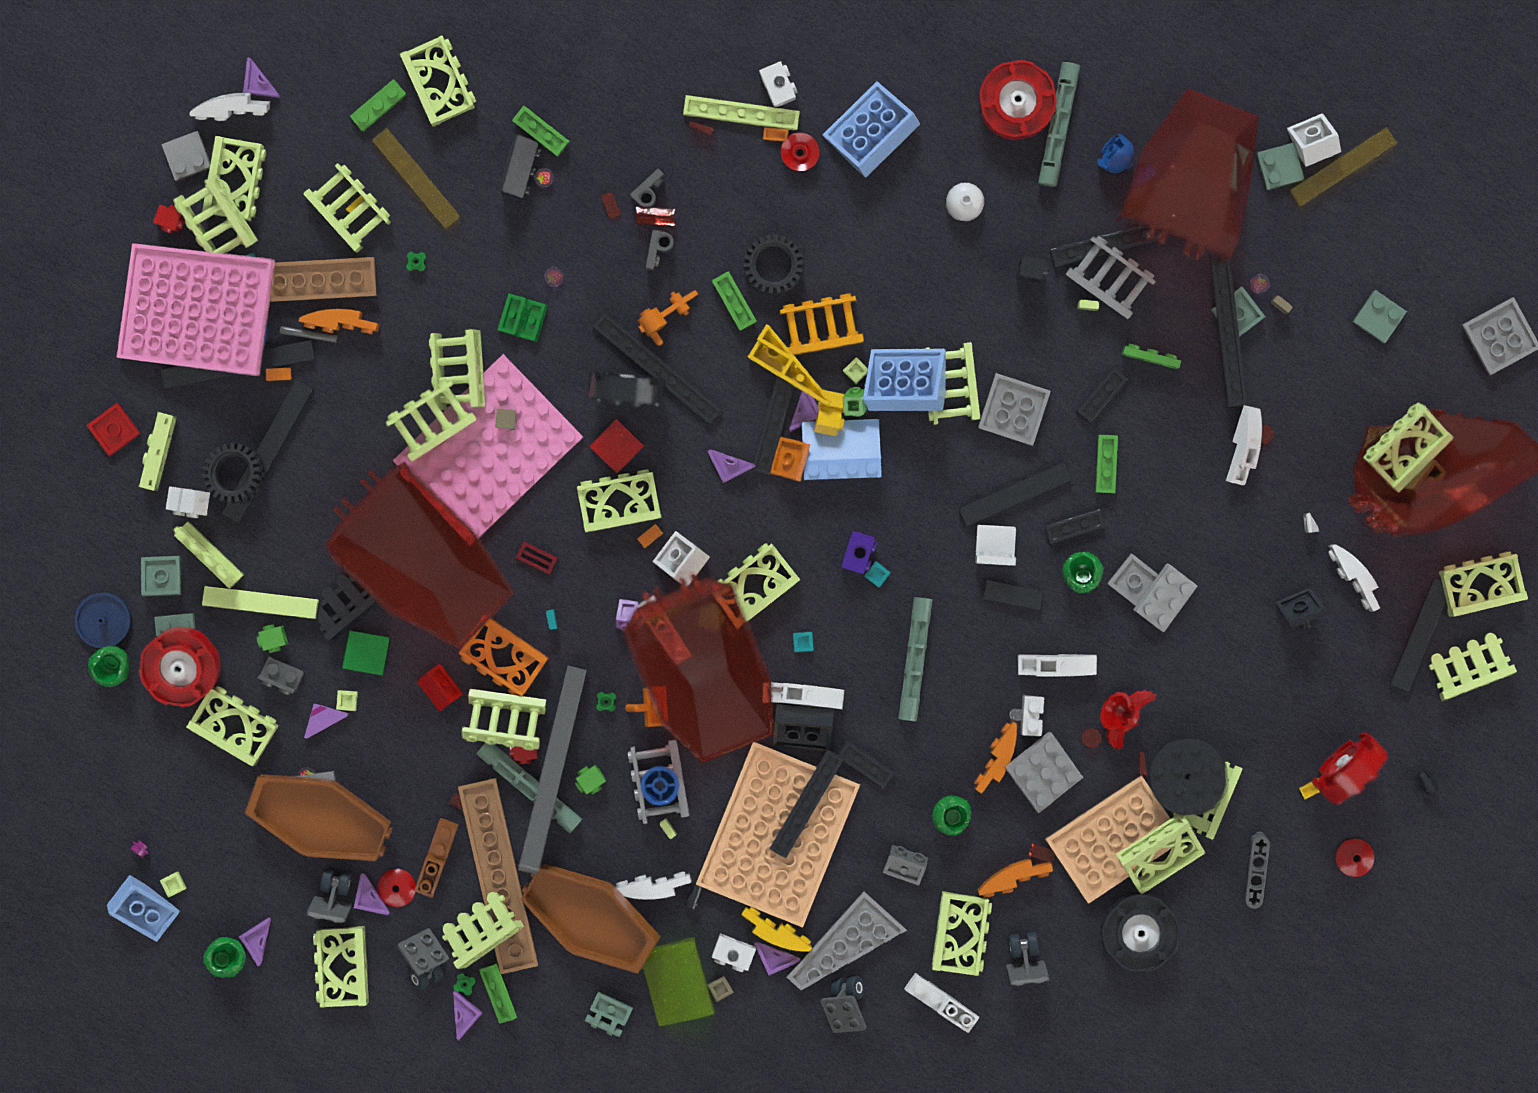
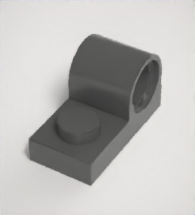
M657 169L630 196L642 208H652L656 203V197L651 188H657L664 181L662 179L664 174ZM645 194L652 196V201L648 204L641 201L642 196Z
M657 230L652 231L646 264L647 270L654 271L655 266H659L660 255H657V252L667 253L673 249L674 241L670 234ZM662 238L670 240L668 247H661L659 245Z

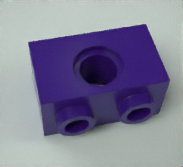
M852 531L841 567L864 574V571H869L871 560H868L870 552L874 553L877 542H874L875 537ZM858 547L865 550V556L861 559L856 558L854 555V551Z

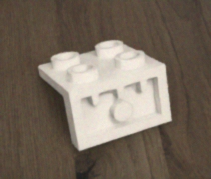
M978 525L975 563L1015 565L1016 528Z

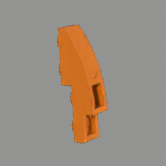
M328 309L313 312L299 318V322L304 323L303 327L315 329V326L322 327V331L333 333L334 330L339 331L340 324H343L342 328L354 330V327L362 328L361 332L372 334L373 331L378 332L379 330L378 323L361 320L363 313L354 310Z
M1013 721L1010 724L1007 722L1001 730L1002 736L1000 739L996 738L990 746L992 749L990 753L996 756V758H991L985 766L986 772L984 775L980 774L974 782L976 784L974 788L980 793H983L992 778L1000 782L1006 772L1005 766L1010 763L1016 744L1017 724Z
M1030 859L1011 864L986 880L978 889V894L986 898L994 896V892L1002 891V893L1012 892L1013 888L1017 887L1016 879L1022 882L1030 880V876L1038 875V877L1048 876L1049 872L1053 871L1052 864L1046 862L1032 866Z

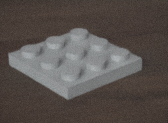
M1514 297L1462 324L1488 375H1492L1538 350V341Z
M996 373L978 428L1033 446L1051 391Z
M1051 732L1045 734L1005 766L1007 772L1038 813L1083 778Z

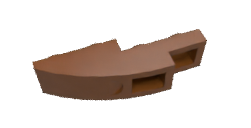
M440 818L415 887V892L433 897L459 824Z

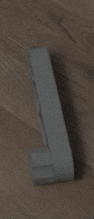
M1256 832L1250 839L1251 850L1245 902L1252 909L1259 908L1264 898L1270 842L1263 832ZM1260 839H1263L1264 843L1262 845L1256 844ZM1257 857L1264 860L1263 865L1260 867L1253 865V861ZM1252 877H1261V883L1259 885L1251 884ZM1253 890H1256V897L1259 899L1255 900V903H1252L1249 899L1253 897Z

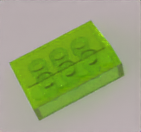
M695 937L655 947L644 964L643 969L659 1026L714 1014L715 1010Z

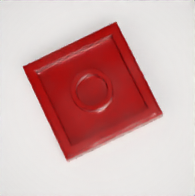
M116 403L86 425L108 456H112L141 434L119 403Z

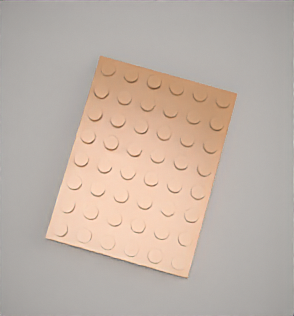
M753 741L696 885L803 927L860 784L835 774L785 859L769 848L817 767Z

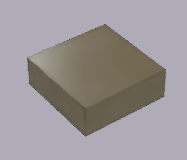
M1280 296L1274 297L1270 302L1284 314L1289 313L1293 308Z
M497 409L495 428L515 429L516 410Z
M724 975L708 984L717 1002L734 993Z

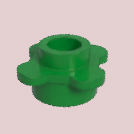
M409 252L407 254L408 264L406 268L409 271L413 269L424 271L426 255L423 252L419 254Z
M598 693L597 709L599 711H614L616 695L614 693Z
M461 973L457 976L458 981L454 985V990L470 995L472 993L471 988L476 980L474 977L465 976Z

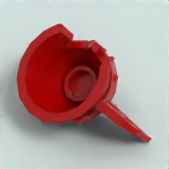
M1137 691L1129 697L1123 692H1117L1105 701L1101 709L1100 719L1104 728L1108 729L1106 738L1113 748L1117 747L1120 750L1123 747L1125 732L1139 725V711L1147 703L1154 701L1156 694H1152V691Z

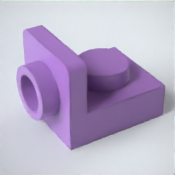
M619 600L616 628L623 631L635 630L639 602Z

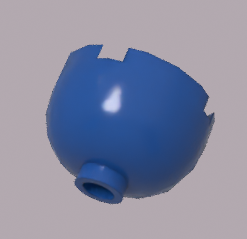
M1118 134V138L1113 136L1105 144L1101 151L1104 155L1102 159L1098 158V165L1110 173L1123 172L1131 168L1134 163V146L1121 134Z
M657 766L651 768L641 780L643 796L655 805L668 804L678 794V777L674 771L667 767Z

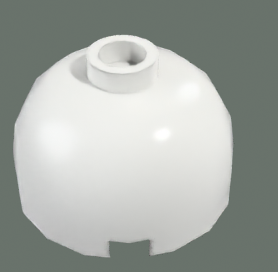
M960 183L949 191L946 198V207L954 219L970 221L982 212L984 197L977 186L971 183Z

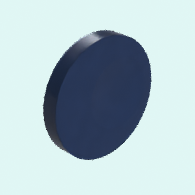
M96 593L88 596L80 603L75 613L74 622L78 635L85 643L92 647L103 648L116 646L126 638L131 628L132 618L127 604L120 597L111 593Z

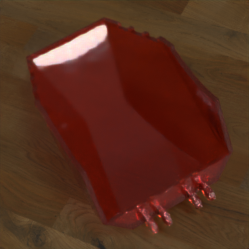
M1187 88L1141 152L1116 221L1120 222L1124 217H1128L1151 226L1147 236V240L1150 241L1154 237L1155 230H1161L1162 233L1158 239V244L1160 245L1164 243L1167 233L1186 240L1187 244L1183 252L1185 255L1190 253L1192 243L1199 246L1195 252V259L1199 260L1204 248L1221 254L1220 263H1225L1231 259L1238 241L1249 193L1259 116Z
M1428 409L1444 429L1453 436V439L1432 459L1436 460L1447 473L1442 480L1420 481L1414 501H1411L1402 490L1398 493L1392 489L1363 458L1368 449L1375 446L1380 441L1381 436L1389 432L1394 427V424L1368 426L1353 469L1356 495H1352L1348 499L1349 504L1354 507L1356 512L1364 513L1367 510L1371 512L1366 518V523L1372 526L1371 529L1374 532L1387 530L1390 535L1398 537L1400 535H1416L1439 530L1478 512L1538 473V443L1516 422L1494 419L1491 422L1482 420L1481 416H1476V419L1463 417L1464 414L1459 412L1456 416L1445 414L1446 411L1442 409ZM1421 416L1414 424L1418 425L1421 421V430H1423L1426 420L1425 417ZM1432 424L1428 432L1434 435L1438 432ZM1418 437L1401 439L1398 457L1402 455L1413 457L1416 454L1415 442ZM1421 441L1420 447L1422 448L1426 442L1422 443ZM1386 453L1378 459L1380 465L1390 463V460H1383L1386 457ZM1402 460L1399 463L1404 462V466L1408 462V460ZM1392 467L1384 470L1391 478L1394 476Z
M403 462L388 471L382 479L372 470H369L367 472L369 476L378 483L372 487L365 479L359 481L369 490V493L355 507L347 499L343 498L341 500L342 504L351 510L347 516L339 507L335 506L333 508V511L343 520L331 534L325 545L331 558L392 615H396L408 623L462 649L514 594V591L472 527L410 465Z
M691 573L690 578L694 583L693 585L687 587L685 579L681 577L679 581L682 588L678 591L662 596L659 588H654L655 596L658 599L650 601L651 599L647 592L642 593L646 603L636 607L623 630L636 666L663 727L668 729L674 738H678L682 745L687 747L701 763H705L774 735L772 718L773 683L733 585L711 578L698 582L695 573Z

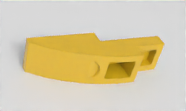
M746 906L742 911V915L756 925L752 932L760 938L789 950L811 951V941L804 935L799 937L795 934L796 930L791 925H783L781 923L776 929V924L768 918L766 920L759 916L761 913L753 907L749 909Z

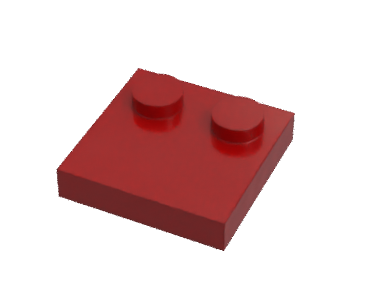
M617 419L590 446L616 473L644 447Z

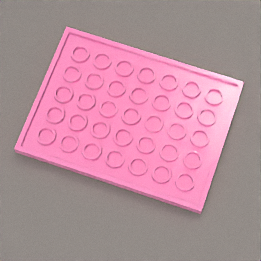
M132 243L117 358L259 376L275 260Z
M504 354L483 373L485 407H471L469 402L459 403L465 412L467 411L468 414L474 413L476 421L412 462L407 456L410 452L409 445L393 460L472 543L480 538L583 438ZM470 388L465 390L461 395L469 394ZM450 405L443 414L448 422L454 424L458 421V415ZM497 409L516 410L515 429L495 428ZM437 418L428 426L432 433L435 432L436 435L443 431L441 429L442 425ZM423 432L415 439V442L420 445L426 442V436Z

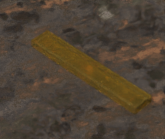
M1386 127L1290 190V193L1301 207L1397 144V142Z
M387 128L372 140L445 229L460 218V215Z

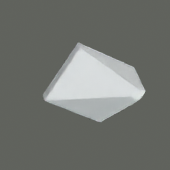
M1304 514L1305 532H1318V526L1311 514Z

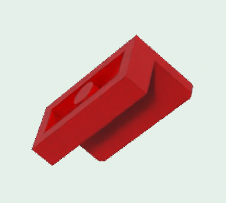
M438 664L417 681L438 711L443 710L463 694L441 664Z

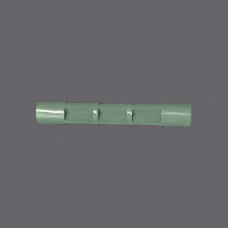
M1062 62L1056 91L1057 103L1050 122L1038 183L1041 185L1057 187L1081 67L1075 63Z
M918 597L913 599L908 651L898 719L917 721L921 682L933 599Z
M485 743L477 752V755L488 765L492 764V768L535 803L539 782L495 744ZM556 797L551 818L553 820L557 819V823L568 833H571L582 818Z

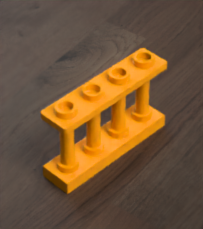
M851 294L840 295V299L832 300V297L822 298L819 303H813V300L802 302V306L795 307L794 304L784 305L783 309L780 310V315H787L791 344L788 347L793 355L863 343V334H858V331L855 330L850 303L856 301V296L851 297ZM843 304L848 329L847 337L839 338V335L836 333L832 306ZM824 307L829 332L828 340L820 341V338H818L813 309ZM805 311L810 334L809 344L804 345L799 342L794 313Z

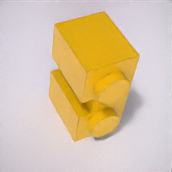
M823 390L831 400L829 407L821 402L818 403L814 432L837 436L838 431H842L844 426V419H841V414L845 413L843 396L845 394Z

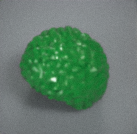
M1090 552L1074 553V555L1068 557L1062 568L1065 582H1067V585L1072 590L1078 593H1089L1098 587L1104 571L1100 560Z
M116 646L103 647L89 658V673L96 683L105 687H114L127 679L130 668L129 658L121 648Z
M947 796L938 801L932 815L935 828L947 835L962 833L971 819L968 801L958 796Z
M219 937L208 946L203 958L206 969L212 975L224 978L234 977L244 966L246 955L239 941L228 937Z

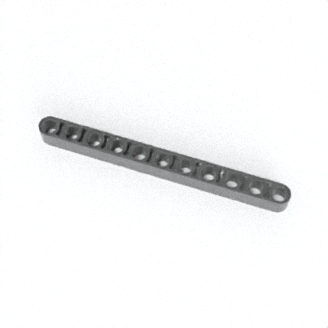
M573 666L567 667L518 869L520 871L538 874L587 671L585 669Z

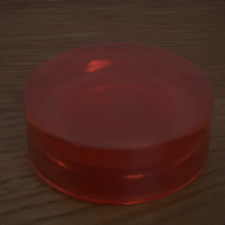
M1262 425L1261 444L1269 443L1273 439V430L1268 425Z
M1088 728L1082 733L1081 739L1085 746L1094 748L1100 744L1101 734L1096 729Z

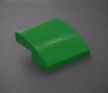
M508 293L498 330L537 342L548 305Z
M349 630L342 668L383 675L389 637Z

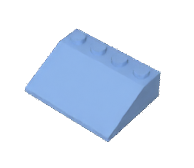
M876 82L823 136L866 178L920 123L910 109L880 83Z
M871 349L863 401L868 410L943 411L946 385V350Z
M879 419L844 420L843 429L838 431L837 436L814 432L815 421L802 422L803 442L811 444L804 466V480L881 477Z

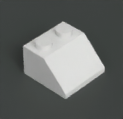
M1323 113L1287 128L1292 142L1295 143L1297 154L1305 166L1341 152L1338 134Z
M675 531L653 562L678 582L688 587L710 556Z

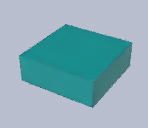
M875 561L864 577L879 588L890 572Z
M555 609L548 610L546 615L549 629H557Z
M812 632L793 633L794 652L814 651Z

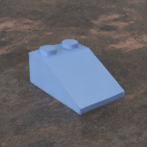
M131 875L128 876L107 904L111 916L156 942L180 912L154 890Z

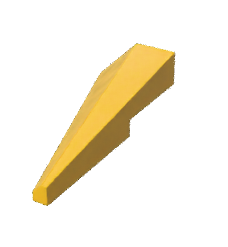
M766 324L748 358L829 407L831 400L772 328Z

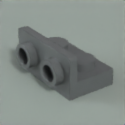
M269 656L258 679L262 680L261 684L272 687V685L279 687L278 691L289 695L290 693H296L305 671Z
M892 845L883 873L919 886L927 867L928 857L921 853L906 850L904 847Z

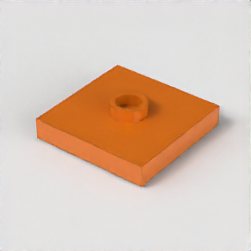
M780 437L770 474L800 481L811 444Z

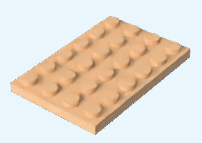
M1139 776L1047 837L1046 841L1089 904L1129 877L1116 854L1170 820V817L1158 802L1144 778ZM1160 848L1155 851L1151 862L1171 848ZM1138 865L1132 866L1131 870L1134 871Z

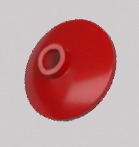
M795 133L787 137L783 142L781 157L785 165L790 169L806 171L817 162L819 147L815 139L810 135ZM797 150H802L804 154L798 156L796 152Z
M1356 838L1348 839L1338 847L1336 863L1344 874L1351 877H1359L1366 874L1372 868L1374 853L1367 842ZM1355 855H1359V861L1357 862L1353 860Z
M392 869L384 873L380 878L378 894L385 904L392 907H402L408 904L415 896L416 883L412 875L407 871ZM394 885L399 886V892L393 891Z

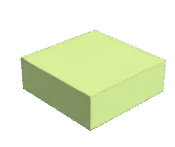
M1080 300L1077 309L1097 311L1099 309V302Z
M856 357L843 372L857 384L867 374L868 368Z
M338 690L336 710L356 711L358 692Z
M666 818L660 822V826L669 839L677 835Z
M179 872L160 880L168 898L186 889Z

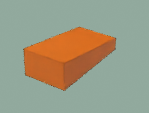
M764 128V140L784 142L789 137L788 129Z
M291 368L266 369V381L292 380Z
M655 524L637 540L646 548L661 536L663 532Z

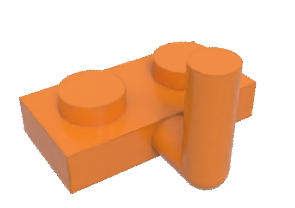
M664 687L643 688L644 704L626 705L625 709L628 712H644L645 727L666 725Z

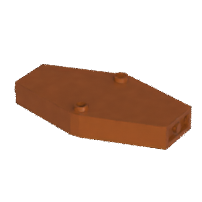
M261 774L257 777L245 812L246 815L297 852L309 857L376 861L379 856H383L386 846L383 845L385 838L389 839L393 829L390 827L391 821L338 782L324 778Z
M545 863L539 867L538 874H531L533 879L530 883L527 882L522 889L524 894L521 900L567 951L574 955L634 973H638L643 968L659 941L660 935L614 885Z

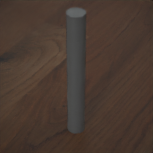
M284 326L280 327V334L334 343L338 341V335Z

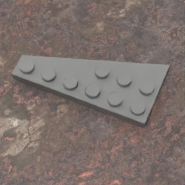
M863 891L811 951L789 973L787 978L800 990H803L840 967L849 964L879 945L891 940L893 937L907 931V929Z

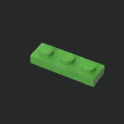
M393 79L350 117L362 131H365L407 94Z
M525 106L521 108L512 120L557 157L569 143V140Z
M729 271L712 280L740 331L757 322Z
M1133 344L1123 347L1121 355L1174 369L1180 368L1181 360H1177L1175 355L1166 354V356L1158 355L1159 352L1156 350L1147 349V352L1139 350L1140 346Z
M1098 435L1095 492L1115 493L1118 436Z
M497 964L479 969L499 1023L517 1018Z

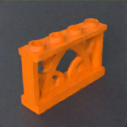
M487 615L483 616L459 652L461 655L460 659L470 665L472 662L477 666L476 670L486 676L488 673L494 677L492 679L493 682L499 686L504 684L509 688V693L516 696L520 695L521 697L524 696L549 659L546 655ZM484 625H486L488 630L485 640L475 639ZM498 636L503 640L500 645L492 644V640L496 642V637ZM510 642L514 644L511 654L516 665L496 667L491 647L499 649L506 647ZM475 643L484 644V648L476 649L481 652L479 657L473 656L470 651L471 646ZM518 651L524 653V656L520 658L523 661L521 663L516 658ZM486 658L488 667L480 661H483ZM537 660L540 663L530 676L525 667ZM522 670L526 677L525 683L515 685L512 678L517 676L520 680V673L518 671ZM507 673H508V675H507V680H506L505 678H503L502 676H500L499 674H507Z

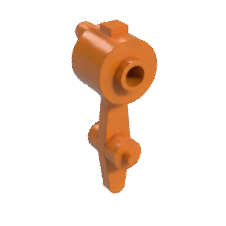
M696 290L683 298L679 292L677 294L672 292L670 294L672 297L669 300L673 305L661 313L657 307L652 310L648 308L640 314L641 318L637 320L640 325L638 327L640 332H645L648 337L651 336L656 345H662L663 340L657 331L667 324L664 317L675 310L680 315H688L689 312L687 310L690 308L687 302L698 295Z

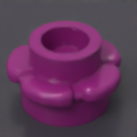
M141 841L133 842L130 848L133 852L142 858L145 854H148L146 851L148 847Z

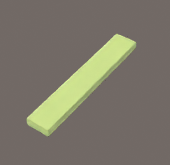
M686 95L683 115L797 131L800 111Z
M208 586L204 587L202 601L203 606L310 619L317 618L319 604L317 599Z

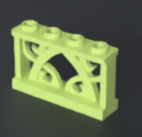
M439 36L432 41L400 54L433 127L475 108L473 103L476 102L472 91L468 92L465 85H468L465 75H460L457 69L461 67L457 57H452L450 53L452 46L448 39L444 40L443 36ZM439 47L443 50L444 55L442 58H438L436 52L433 57L434 60H430V52L433 48ZM426 51V59H411V57ZM447 59H449L452 68L444 64ZM425 67H428L427 76H420V71L424 70L426 72ZM432 68L439 69L450 75L444 95L436 88L425 89L423 86L430 80ZM456 79H458L461 88H455ZM432 93H437L441 99L439 100L437 97L436 100H431L430 96ZM462 94L464 102L461 106H453L449 102L450 97L454 101H459L456 99V95ZM445 105L452 109L438 117L436 115Z
M215 136L208 179L215 174L220 179V174L231 172L237 164L243 172L246 182L239 189L231 193L228 184L221 179L220 181L232 200H235V204L240 207V201H245L246 208L240 213L246 221H251L252 217H255L256 214L254 202L255 198L258 199L259 187L257 185L258 179L261 180L263 169L261 168V162L265 160L266 149H264L262 144ZM226 144L240 147L236 155L225 149ZM246 149H251L255 154L251 162L247 160L249 154L243 156L242 160L239 158ZM231 160L233 161L229 168H223L222 164L224 161H227L228 164H230ZM253 167L252 174L248 168ZM249 190L248 197L243 195ZM209 194L205 197L202 212L216 204L217 200L213 195ZM219 211L214 214L217 216L227 217L223 211Z
M1417 403L1409 408L1408 413L1402 419L1395 422L1394 427L1389 432L1381 436L1380 441L1375 446L1368 449L1363 458L1392 489L1399 493L1453 439V436L1444 429L1425 406ZM1421 416L1425 417L1426 420L1423 430H1421V421L1418 425L1414 424ZM1431 424L1438 431L1435 435L1428 432ZM1418 437L1415 442L1416 454L1413 457L1410 455L1398 457L1401 439ZM1421 441H1422V443L1426 442V444L1421 448V447H1420ZM1386 453V457L1383 460H1390V463L1380 465L1378 459ZM1402 460H1408V462L1404 466V462L1399 463ZM1392 467L1394 476L1391 478L1384 470Z
M648 470L637 471L635 476H630L629 473L618 475L619 479L611 480V477L600 478L599 483L593 484L592 480L580 482L581 486L577 487L585 532L661 518L653 472L649 473ZM641 480L646 481L649 485L648 492L643 496L638 494L643 490V487L640 489L636 487V483ZM632 481L630 488L624 484H621L623 482ZM610 485L603 493L600 487ZM616 489L627 493L634 499L626 505L624 517H620L613 507L605 505L609 496ZM588 491H597L596 497L591 496L593 500L599 501L597 505L587 502L586 494ZM651 494L655 511L650 512L647 504L643 500L649 497ZM638 503L639 505L634 506L637 508V512L631 513L630 507ZM586 506L596 509L594 523H589ZM608 509L612 511V516L606 518V512H602V510Z
M765 543L758 549V555L754 558L750 555L743 561L744 566L739 570L735 567L727 573L729 577L725 581L720 579L712 585L714 588L712 593L739 627L800 580L772 544L768 546ZM773 555L775 557L776 565L773 570H769L770 561L768 564L762 562L764 556ZM757 560V564H758L759 568H758V567L747 568V567H749L751 564H753V563ZM780 563L791 575L789 579L776 572ZM740 574L738 584L731 581L733 578ZM748 574L767 575L764 581V592L767 596L764 599L756 593L744 594V583ZM771 577L774 578L771 582H774L776 584L775 588L770 589L768 587V582ZM726 586H731L733 591L728 594H737V598L733 600L725 599L722 594L723 589ZM754 597L756 601L753 605H750L749 600L744 601V599ZM738 602L742 616L738 618L728 604Z
M1510 551L1499 554V558L1493 559L1492 556L1481 558V562L1474 563V560L1462 562L1463 566L1456 567L1454 564L1445 566L1444 571H1439L1448 606V615L1454 617L1528 599L1527 592L1524 589L1517 554L1511 555ZM1502 563H1508L1511 566V573L1506 578L1502 577V575L1506 573L1507 568L1503 571L1499 568ZM1494 564L1493 570L1485 566ZM1473 569L1468 576L1464 572L1465 570ZM1480 572L1497 581L1489 589L1487 600L1484 599L1479 591L1469 589L1473 580ZM1454 574L1461 576L1460 581L1455 580L1457 584L1462 585L1461 589L1453 587L1450 583V579ZM1513 577L1517 593H1514L1512 587L1507 582ZM1499 585H1501V588H1498L1501 591V594L1497 596L1495 595L1494 590ZM1452 591L1460 592L1458 607L1455 606ZM1474 593L1477 597L1476 600L1472 602L1470 600L1472 595L1467 594Z
M219 686L213 687L203 699L187 728L252 767L255 766L279 727L275 724L276 720L268 715L263 717L259 714L260 711L251 705L249 708L243 705V700L236 696L231 698L226 695L227 691ZM213 698H219L223 702L221 707H218L215 703L217 713H214L210 708V702ZM231 704L236 708L228 709V706ZM206 708L211 716L200 724L198 720ZM240 715L246 734H234L227 740L224 738L226 732L225 725L220 718ZM249 716L253 717L256 720L251 722ZM215 721H217L221 727V730L219 732H215L213 730L214 726H218L216 723H214ZM257 724H263L267 730L266 735L261 738L253 737V733L261 732L257 730ZM238 737L246 738V741L241 740V745H237L235 742ZM253 741L262 742L255 755H252Z
M1178 814L1117 853L1116 856L1140 894H1143L1205 854V851L1183 815ZM1185 832L1189 835L1186 837L1181 836ZM1191 842V844H1189L1188 846L1186 844L1181 843ZM1160 848H1171L1166 860L1151 862L1155 851ZM1138 865L1134 871L1131 870L1132 866ZM1142 870V875L1138 877L1139 872Z
M942 891L932 970L975 976L979 975V971H983L984 960H981L982 952L985 953L986 941H983L984 933L988 934L989 922H986L987 914H991L992 903H989L988 898ZM950 899L966 901V903L960 909L951 904ZM976 903L980 906L981 912L978 916L973 914L975 909H971L968 914L965 912L970 904ZM959 915L955 923L949 922L950 916H954L956 919V916ZM963 919L972 930L973 937L962 947L958 948L955 939L945 933L946 930L956 928ZM980 921L979 930L974 922ZM951 941V942L953 943V945H954V950H953V951H952V947H950V948H946V947H945V943H946V942ZM977 943V950L975 952L971 948ZM962 955L963 959L967 961V956L972 955L974 962L971 966L964 967L959 961V956ZM955 958L957 966L943 965L941 962L942 960Z
M365 926L321 928L316 930V933L313 935L314 945H317V953L314 954L315 964H318V972L315 973L316 984L319 983V991L316 992L317 1003H320V1007L367 1005L369 998ZM355 933V938L343 942L340 934ZM332 935L338 939L339 946H336L335 942L330 941L332 945L328 948L325 946L324 940L327 936ZM348 948V952L354 950L355 956L349 957L345 949ZM324 952L329 954L325 961ZM340 952H342L343 957L348 962L357 965V968L352 969L345 975L343 981L330 969L332 961ZM325 975H326L327 978L330 980V981L327 982V983H326V981H325ZM354 975L357 979L356 982L350 980V983L347 984L348 978ZM329 987L334 989L333 994L338 991V988L342 989L337 999H330L327 996V989ZM345 991L358 995V999L342 1000Z

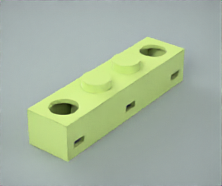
M158 412L153 434L149 435L147 442L149 450L143 457V464L145 465L139 487L158 491L177 417Z

